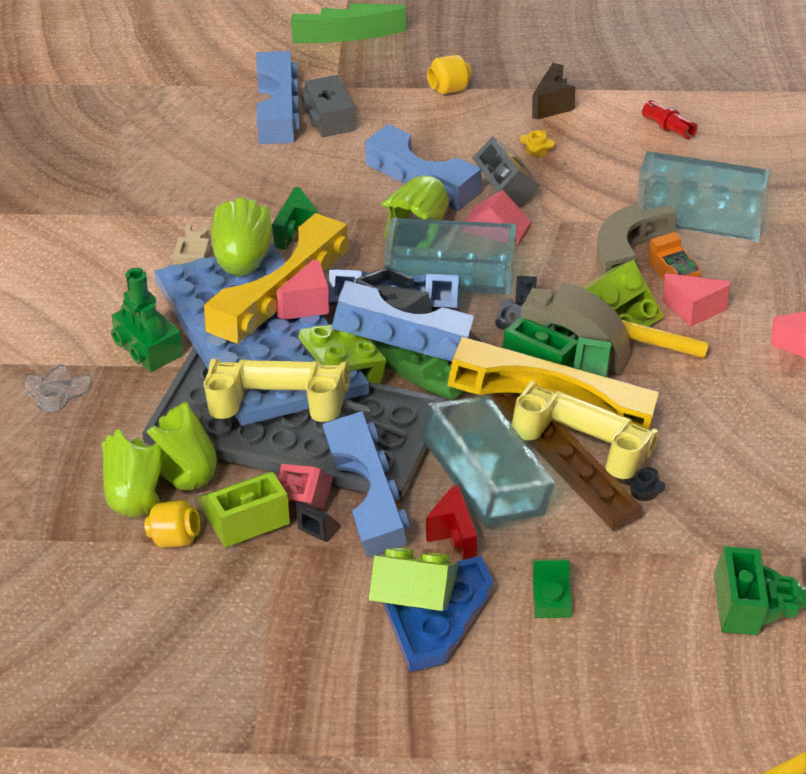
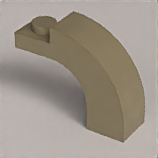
M637 203L624 207L609 216L598 232L596 265L599 276L611 268L634 260L636 263V254L632 249L635 246L650 242V239L675 232L676 210L672 204L642 211Z
M562 283L558 292L532 288L521 307L523 319L558 324L568 328L578 337L612 342L613 347L608 373L621 375L631 354L630 340L624 323L610 305L590 291L568 283Z

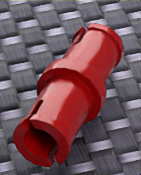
M649 100L642 108L643 117L658 123L660 128L667 132L673 131L686 140H690L691 136L694 137L697 132V123L680 116L679 111L673 108L667 109L654 100Z

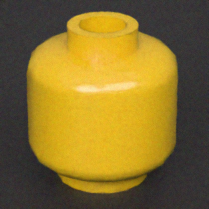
M460 55L435 58L427 70L428 83L439 94L463 91L472 77L469 63H466Z
M184 500L157 503L152 507L149 517L145 519V532L149 538H152L156 546L163 549L188 546L200 532V517L196 508L191 507Z

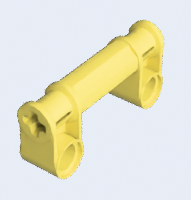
M211 359L209 371L204 380L208 411L214 418L225 419L232 417L238 412L244 392L247 389L299 390L307 392L309 412L312 419L320 422L331 421L341 413L344 397L348 392L350 384V367L348 362H341L340 365H321L319 361H256L241 359L239 363L220 362L219 359Z
M533 380L528 383L524 392L517 398L511 424V432L523 440L539 438L550 422L556 421L611 443L606 470L612 476L620 479H629L635 476V473L640 469L645 460L651 456L659 437V430L655 428L648 430L635 425L630 418L607 411L564 394V392L557 391L555 393L539 387L538 382Z

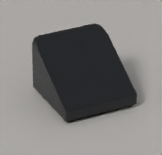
M298 501L296 504L299 530L324 542H328L340 529V524L330 515L301 501Z

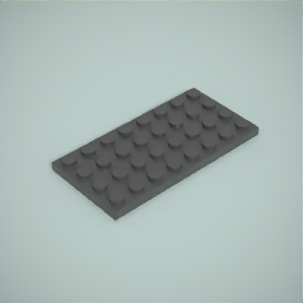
M195 347L192 348L142 432L144 443L154 445L156 442L146 431L154 425L159 427L161 416H167L170 409L187 401L213 443L217 459L277 473L280 472L282 464L316 467L333 476L332 485L365 493H368L370 489V483L360 474L352 471L336 470L322 426L326 422L312 419L309 409L241 426L235 415L225 419L212 417L208 411L204 390V380L208 374V369ZM369 382V394L346 400L371 407L372 412L370 414L364 412L363 414L407 432L406 437H401L375 427L379 442L374 444L376 451H384L390 470L384 472L387 481L394 479L400 501H403L446 408L445 398Z

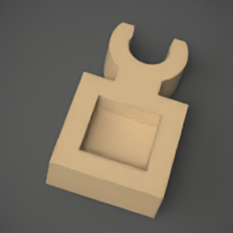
M192 224L185 226V237H178L172 257L173 265L193 262L200 258H208L210 250L208 225L204 224L203 229L199 232L192 231Z

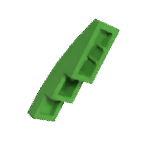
M350 3L349 9L321 8L320 14L292 13V42H346L405 32L407 28L406 5Z
M370 339L386 358L385 367L407 381L451 401L464 392V390L447 386L451 370L447 360Z

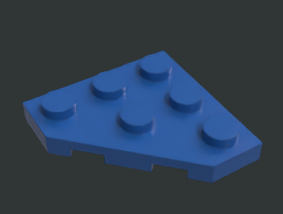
M482 555L457 561L459 563L449 607L444 611L382 602L409 672L446 663L492 594L493 580Z

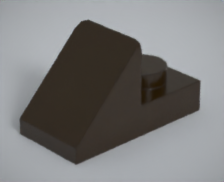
M552 63L532 95V119L538 120L574 110L576 88L573 85L567 84L566 77H563L564 65Z

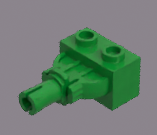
M136 267L129 269L125 273L128 291L123 294L124 300L121 310L111 315L113 324L111 335L114 342L119 347L123 346L137 364L141 363L149 372H153L183 356L181 332L156 310V297L148 291L146 272Z
M521 316L505 330L502 348L573 368L578 336L561 325H553V323L539 324L533 320L523 319Z
M723 547L713 574L721 632L758 635L762 625L772 624L782 617L796 618L799 609L806 610V587H802L794 577L782 576L777 571L763 566L760 549Z

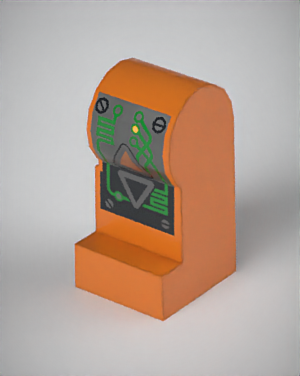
M676 232L650 239L648 263L663 281L665 273L702 278L698 264L694 259H690V256L682 248L681 238Z

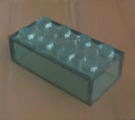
M647 151L639 172L637 203L642 211L672 204L676 210L675 228L759 242L766 216L770 170Z
M390 218L383 267L393 268L409 276L424 274L459 275L461 279V292L512 294L516 259V224Z
M489 395L428 405L420 437L455 486L459 485L462 496L484 526L546 514L555 482Z

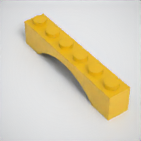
M315 213L298 227V246L283 266L258 280L224 288L204 304L206 332L239 344L268 318L274 315L277 311V290L315 259L320 262L322 270L325 271L337 259L346 254L350 244L348 224Z
M465 337L461 338L453 357L447 383L449 387L484 395L491 393H523L528 383L533 380L538 382L539 387L555 393L557 391L564 392V394L607 411L630 418L633 424L648 430L659 392Z

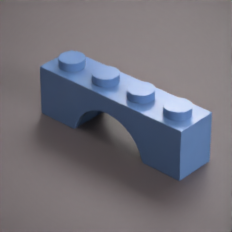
M291 51L256 52L258 92L273 96L268 100L257 103L259 144L294 143V131L300 130L297 62H291Z
M387 124L365 140L366 165L404 184L417 176H433L446 187L449 195V206L458 211L481 194V168L458 157L440 162L418 158L411 152V135L390 124Z
M329 269L328 303L331 306H337L345 280L355 283L356 278L369 273L355 270ZM424 274L411 276L415 281V285L409 289L428 292L432 311H437L444 307L460 312L461 279L459 275ZM389 280L379 283L380 285L407 289Z
M345 280L337 303L332 329L452 362L461 338H468L474 316L444 307L428 314L403 312L387 304L381 298L378 289Z
M361 411L322 424L336 470L358 473L370 483V489L366 498L352 511L366 557L386 551V548L392 549V547L407 545L405 531L411 529L405 510H397L394 502L400 500L394 479L387 481L384 472L390 470L384 451H376L374 444L379 442L374 423L367 424Z

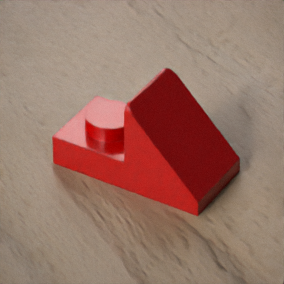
M457 485L452 486L426 517L427 542L450 538L452 549H459L462 560L477 557V534L460 487Z

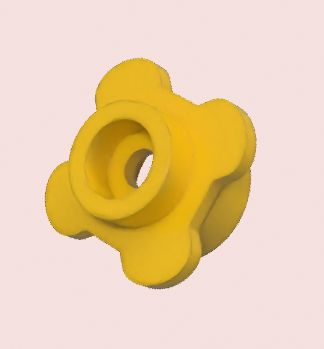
M535 130L530 132L529 135H522L520 137V143L525 144L526 153L532 157L545 156L548 154L549 149L555 146V141L549 139L547 132L544 130Z

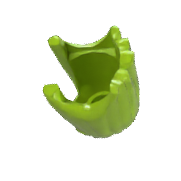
M417 176L406 182L381 203V206L387 207L389 212L388 223L384 233L385 239L391 240L396 232L397 224L406 220L410 213H413L417 217L430 220L429 227L426 230L427 236L417 243V250L423 252L430 247L442 225L449 206L447 189L440 180L433 176Z
M239 197L235 202L227 200L221 206L216 207L211 226L212 247L217 263L228 274L237 277L252 273L260 266L271 246L272 222L270 210L265 205L259 207L256 200L250 199L248 201L245 197Z
M187 401L170 409L167 416H161L159 427L154 425L146 431L165 451L160 475L174 484L176 489H199L207 485L214 476L217 466L216 451L208 434ZM138 437L131 441V443L137 446L147 447Z
M120 429L114 431V436L107 435L106 440L102 441L104 497L109 507L116 513L129 518H139L149 514L152 507L160 503L159 496L155 493V488L165 451L157 443L148 447L137 446L126 439Z

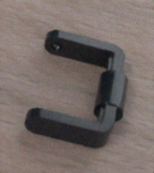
M383 268L355 279L357 284L378 289L381 298L382 291L374 287L376 284L389 280L407 289L415 285V281L411 276L393 268Z

